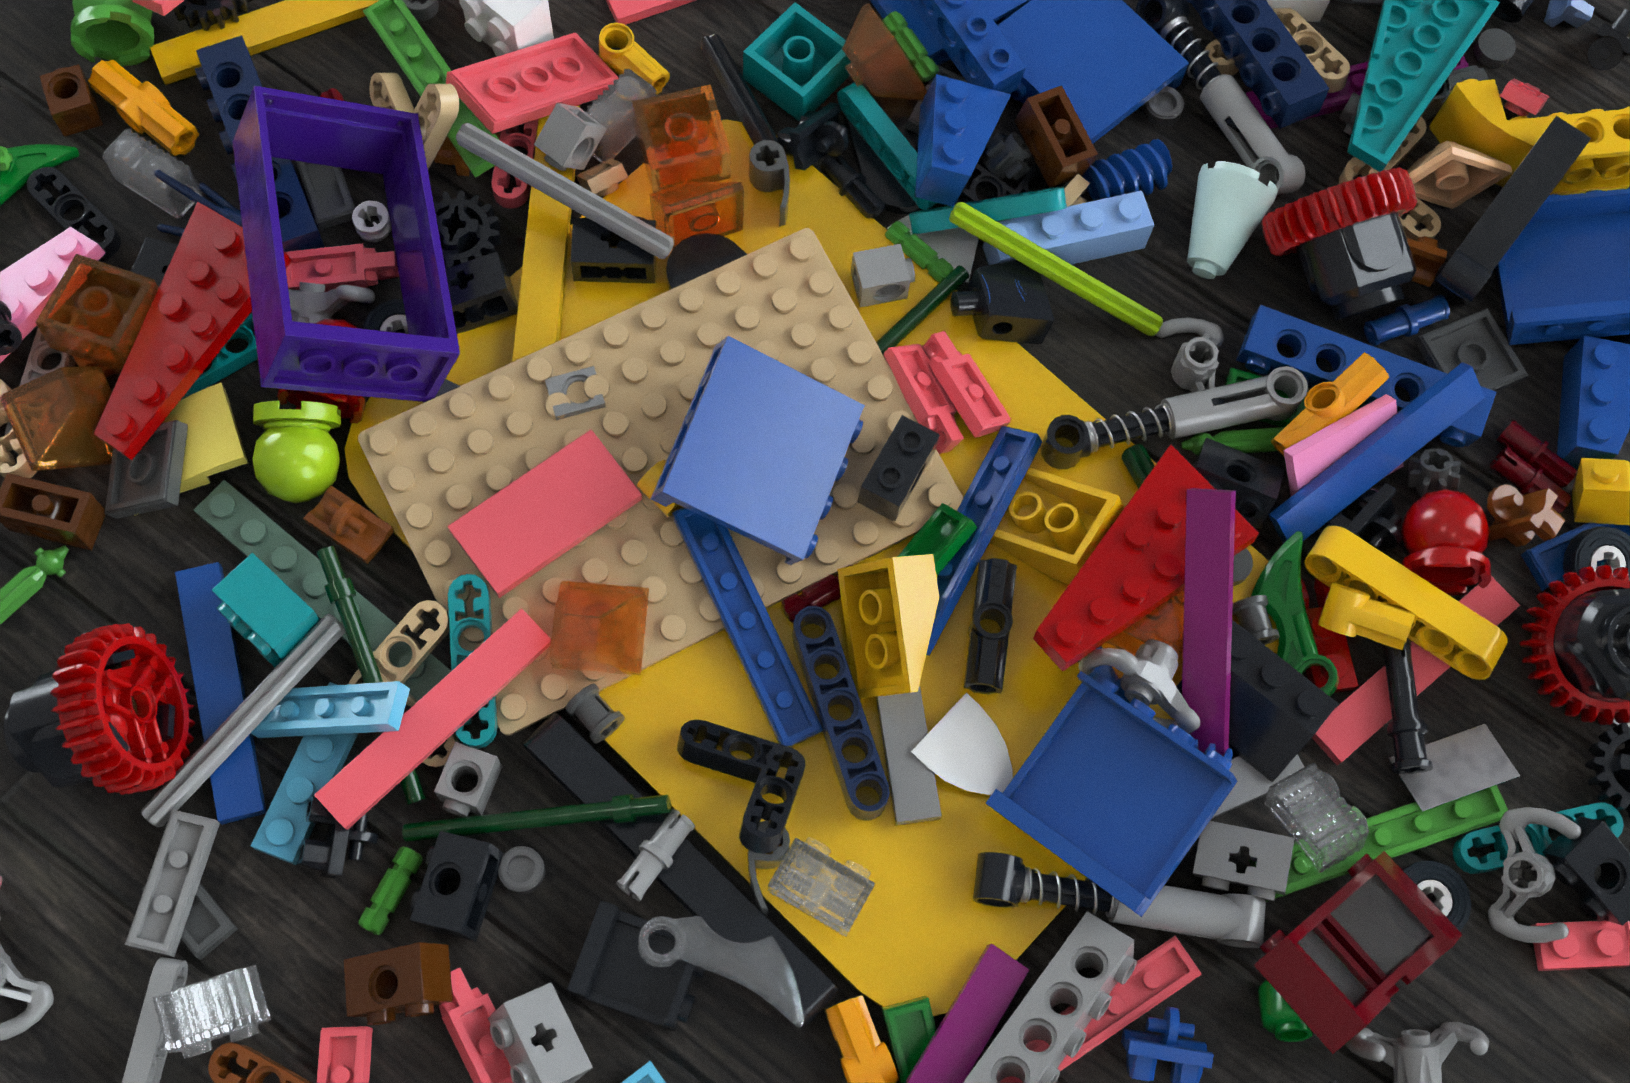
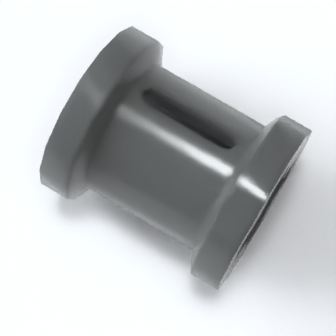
M1266 595L1251 596L1233 603L1232 615H1236L1239 625L1261 643L1267 645L1280 638L1278 630L1272 627L1265 607L1269 603Z
M594 683L577 693L565 708L570 716L576 715L591 732L589 738L596 744L610 736L622 724L625 717L620 711L614 712L599 695L600 690Z

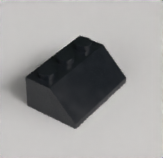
M1232 620L1229 748L1273 782L1314 736L1339 703ZM1181 680L1176 687L1182 695Z

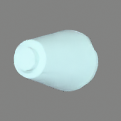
M1216 161L1214 168L1209 169L1208 163L1202 165L1197 181L1187 262L1193 267L1192 272L1202 278L1214 279L1215 276H1221L1227 272L1275 201L1278 189L1271 180H1269L1268 186L1258 181L1259 172L1237 163Z

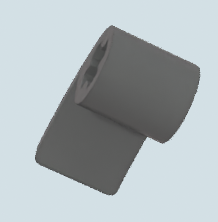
M762 140L751 148L749 154V178L753 187L759 191L773 192L783 189L779 226H783L787 220L789 204V165L785 150L779 143L772 140Z
M769 821L760 822L758 831L765 832ZM786 828L780 841L781 846H778L773 851V854H761L748 850L750 886L756 906L764 916H768V908L762 897L755 868L774 869L782 865L786 860L790 846L789 833Z

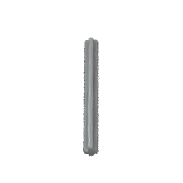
M464 123L457 132L455 139L461 147L652 255L665 259L671 252L674 243L669 235L472 124Z
M329 613L324 615L176 772L175 778L169 780L142 808L141 814L150 824L157 827L164 826L169 820L172 809L177 811L342 637L345 629L335 616Z

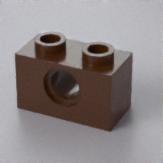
M1062 85L1026 99L1014 121L1048 187L1053 188L1071 181L1077 174L1083 176L1098 153Z
M6 474L0 488V522L9 531L92 551L105 518V509L91 493L18 475Z
M417 942L344 959L347 1017H366L367 1025H383L396 1022V1014L405 1012V1017L434 1014L435 1005L453 1002L449 945Z

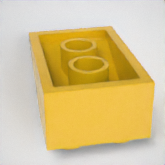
M1029 467L990 543L1047 576L1070 584L1121 514L1124 506L1119 495Z
M933 554L892 557L837 569L851 675L859 699L918 692L939 601Z

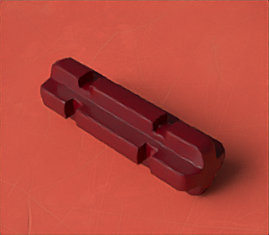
M831 574L802 589L801 595L795 593L783 599L782 610L789 621L794 622L798 612L807 606L822 608L841 598L838 574L835 577Z

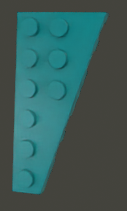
M1384 0L1347 152L1377 171H1383L1500 2L1497 0Z

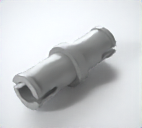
M671 809L669 815L652 838L641 843L639 846L640 854L616 883L628 896L632 892V898L637 901L642 900L643 895L662 869L668 870L674 861L672 859L673 854L690 831H693L695 828L694 823L684 814L679 818L680 812L675 809Z

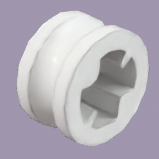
M365 201L359 204L353 211L352 220L361 239L367 242H378L385 239L391 232L390 217L387 208L382 203ZM371 216H378L379 224L373 222V227H366L365 219L371 221Z

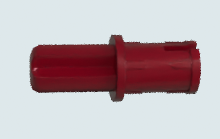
M1515 420L1496 439L1503 446L1511 448L1514 453L1535 468L1541 467L1543 474L1560 487H1566L1577 474L1575 468L1547 448L1549 444L1547 440L1543 443Z
M1508 446L1496 455L1495 458L1498 460H1493L1489 466L1517 486L1518 491L1522 495L1547 488L1551 489L1558 495L1552 506L1558 513H1561L1570 503L1571 496L1544 476L1541 467L1535 469Z

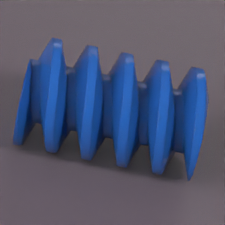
M1154 139L1149 144H1140L1135 149H1126L1120 155L1113 154L1106 160H1096L1082 177L1090 183L1086 190L1094 201L1137 192L1139 188L1144 195H1150L1153 192L1154 185L1158 190H1164L1167 187V176L1172 172V159L1166 145L1161 140Z

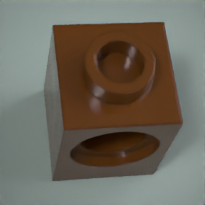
M79 64L58 68L53 72L39 76L50 114L64 137L103 125L93 90Z

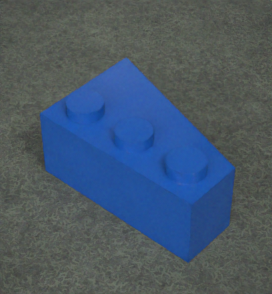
M935 75L920 105L915 197L952 207L955 205L971 177L1011 94L942 75Z
M1584 335L1564 356L1557 455L1575 469H1578L1581 458L1613 459L1616 457L1629 432L1630 344Z

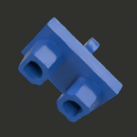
M1167 1006L1163 1019L1147 1018L1146 1030L1158 1032L1161 1035L1123 1028L1121 1043L1127 1052V1073L1132 1079L1154 1081L1157 1059L1172 1062L1169 1078L1171 1083H1199L1203 1067L1212 1069L1214 1054L1207 1051V1044L1205 1042L1178 1038V1036L1193 1038L1195 1032L1194 1024L1180 1022L1178 1008Z

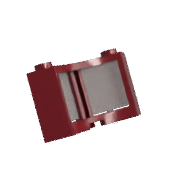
M1385 851L1374 860L1368 854H1365L1347 870L1352 879L1287 936L1281 929L1259 947L1265 955L1254 964L1332 1054L1363 1030L1391 1002L1390 998L1399 991L1395 983L1401 979L1406 986L1409 985L1451 949L1463 935ZM1422 941H1424L1418 948H1416L1415 950H1413V949H1414L1415 947H1417ZM1399 961H1401L1394 969H1392V970L1386 975V973H1387L1391 968H1393Z

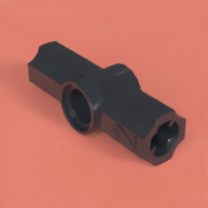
M991 558L979 561L973 615L969 627L970 639L964 679V688L974 693L989 695L1001 693L1003 690L1008 638L1013 624L1011 612L1017 565L1004 559ZM984 619L994 620L999 624L1001 631L998 633L986 632L981 627L980 621Z

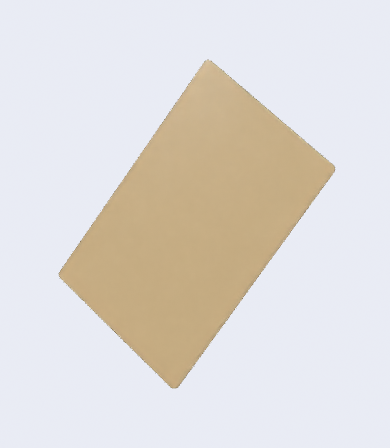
M809 228L799 230L374 425L358 435V441L436 601L448 609V590L453 580L465 574L476 575L486 583L491 596L492 633L496 632L522 608L553 641L552 645L496 695L497 725L502 734L506 736L513 735L551 716L554 712L557 713L565 709L568 702L590 684L595 683L600 691L725 629L673 517H667L640 490L637 484L644 474L657 462L663 459L667 461L715 346L727 336L865 405L859 418L863 421L862 430L855 442L850 443L844 456L848 458L847 468L840 480L835 481L829 494L833 497V503L826 517L818 522L814 534L818 535V541L809 558H804V560L792 565L784 563L786 556L728 529L765 608L795 593L801 592L802 589L831 574H837V569L855 565L917 534L942 503L956 511L958 510L964 498L937 450H935L896 521H891L858 503L861 485L900 417L904 415L917 423L918 421L906 402L889 364L813 230ZM594 366L596 375L589 376L585 382L577 381L572 383L567 389V395L560 392L548 394L545 383L546 379ZM595 395H603L606 407L564 418L565 415L557 416L560 419L556 420L552 406L564 403L571 404V401L574 403H584L590 398L593 399ZM592 429L641 492L642 500L511 591L498 598L449 532L447 526ZM473 585L465 586V593L458 594L457 599H463L465 602L467 617L458 615L457 620L468 617L483 619V614L476 616L473 612V600L476 597H481V593L475 592ZM467 628L459 637L461 648L468 651L476 650L484 642V634L478 628Z

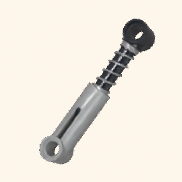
M1139 0L1135 12L1189 62L1187 74L1189 77L1196 79V88L1202 90L1199 97L1200 101L1245 165L1260 173L1258 181L1268 186L1269 180H1271L1278 189L1277 195L1294 193L1299 190L1306 176L1303 162L1297 156L1286 152L1234 77L1230 74L1221 75L1216 68L1218 62L1213 63L1208 56L1210 50L1204 51L1200 45L1201 38L1196 39L1191 32L1193 27H1189V4L1187 0ZM1277 169L1279 171V180L1276 178Z
M1285 366L1274 369L1268 376L1165 398L1161 401L1158 409L1152 410L1145 407L1141 413L1137 414L1133 411L1127 412L1126 416L1123 417L1113 414L1109 420L1103 421L1097 418L1094 423L1088 420H1080L1072 415H1061L1049 424L1041 445V455L1044 461L1051 467L1069 469L1075 466L1080 461V458L1088 457L1094 451L1097 452L1099 447L1110 445L1113 449L1114 444L1126 442L1129 445L1130 440L1142 438L1145 441L1148 436L1158 434L1161 438L1163 433H1166L1173 440L1266 418L1274 421H1283L1290 418L1306 396L1308 390L1307 380L1297 369ZM1275 389L1286 393L1288 398L1280 397L1275 392ZM1063 437L1070 440L1073 447L1061 446L1057 443L1056 438Z
M996 852L978 854L973 901L979 904L1014 908L1018 907L1019 902L1027 903L1030 900H1037L1039 905H1042V902L1055 903L1058 909L1061 905L1075 907L1076 912L1079 908L1091 909L1094 915L1097 911H1103L1106 913L1109 922L1215 939L1220 944L1232 947L1259 948L1263 944L1266 900L1260 897L1233 893L1219 895L1164 885L1144 915L1140 917L1097 884L1088 882V880L1091 881L1088 878L1084 881L1077 880L1074 874H1070L1066 878L1059 877L1056 871H1052L1048 875L1041 874L1038 868L1031 870L1030 867L1022 864L1023 859L1014 855Z

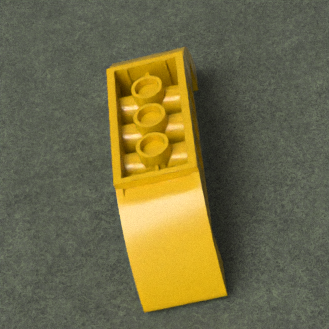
M1467 79L1456 83L1429 126L1440 143L1445 141L1456 142L1459 145L1475 149L1510 165L1512 173L1495 183L1504 187L1553 119L1558 116L1591 137V140L1550 195H1570L1586 193L1591 190L1609 191L1630 187V106L1620 110L1604 111L1603 109H1593L1585 113L1567 115L1566 113L1558 112L1546 117L1528 118L1527 116H1518L1507 120L1495 79L1482 81Z

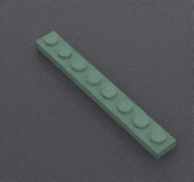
M223 480L194 509L198 517L245 557H248L251 553L255 554L315 611L320 620L329 613L342 623L336 604H330L324 586L328 582L320 560L227 481ZM355 590L356 596L353 597L372 652H374L397 625ZM345 632L341 638L350 645ZM405 642L395 643L389 650L390 662L399 668L406 666L412 659L411 647ZM430 653L404 685L410 688L409 694L419 701L447 676L451 670Z

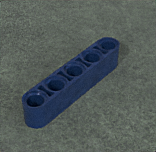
M807 606L795 616L792 633L793 644L818 720L823 728V735L847 807L857 819L864 821L873 820L879 817L886 807L890 794L889 785L833 620L825 609L818 606ZM808 624H815L822 628L824 634L812 639L806 637L801 629ZM821 664H829L837 670L838 674L832 679H822L816 675L814 669ZM841 704L849 708L852 715L847 720L838 721L829 715L828 709L833 705ZM855 745L864 751L866 758L861 762L852 763L843 757L842 750L847 746ZM862 787L873 788L877 791L880 801L874 805H864L858 801L856 791Z

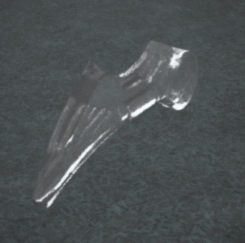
M659 916L646 922L640 930L638 939L639 954L648 964L656 967H666L681 959L747 987L772 1004L796 1027L803 1025L802 1004L795 978L783 952L772 936L751 943L732 942L716 934L701 916L678 919ZM655 930H667L673 935L675 947L667 954H657L651 950L648 944V937Z

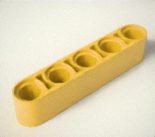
M1326 527L1305 559L1304 563L1308 572L1330 588L1332 583L1342 584L1369 594L1371 596L1370 599L1414 613L1415 617L1408 639L1469 678L1476 680L1489 678L1508 643L1507 636L1499 627L1343 527Z

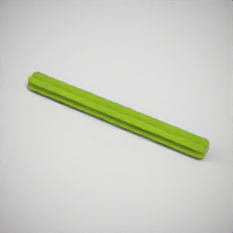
M958 202L949 216L951 223L1148 336H1155L1163 323L1161 316L968 204Z

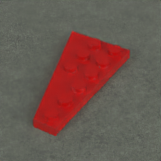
M198 201L94 432V435L130 460H133L252 312L243 227ZM284 252L285 268H287L293 260Z
M1171 444L1035 632L1034 641L1062 672L1185 589L1187 490L1191 488H1215ZM1236 509L1234 556L1253 544L1259 535V532Z

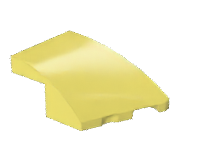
M222 383L202 389L180 400L162 422L178 420L188 425L180 493L210 484V475L248 463L230 402Z

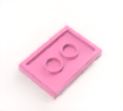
M1385 394L1283 450L1291 496L1396 415V399ZM1401 463L1398 467H1396V468H1395L1393 471H1391L1388 475H1390L1391 473H1393V472L1397 471L1398 469L1404 467L1403 463Z

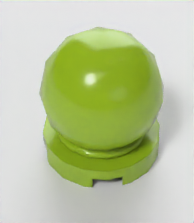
M280 401L254 404L253 424L262 426L265 430L256 441L252 458L255 476L268 494L292 503L311 501L324 494L336 481L340 464L337 443L328 432L330 429L341 426V409H338L336 405L301 401V410L279 409Z

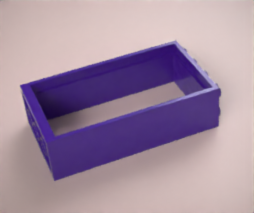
M253 86L233 139V150L261 387L427 402L435 398L460 355L418 114ZM271 157L383 174L408 334L292 321Z

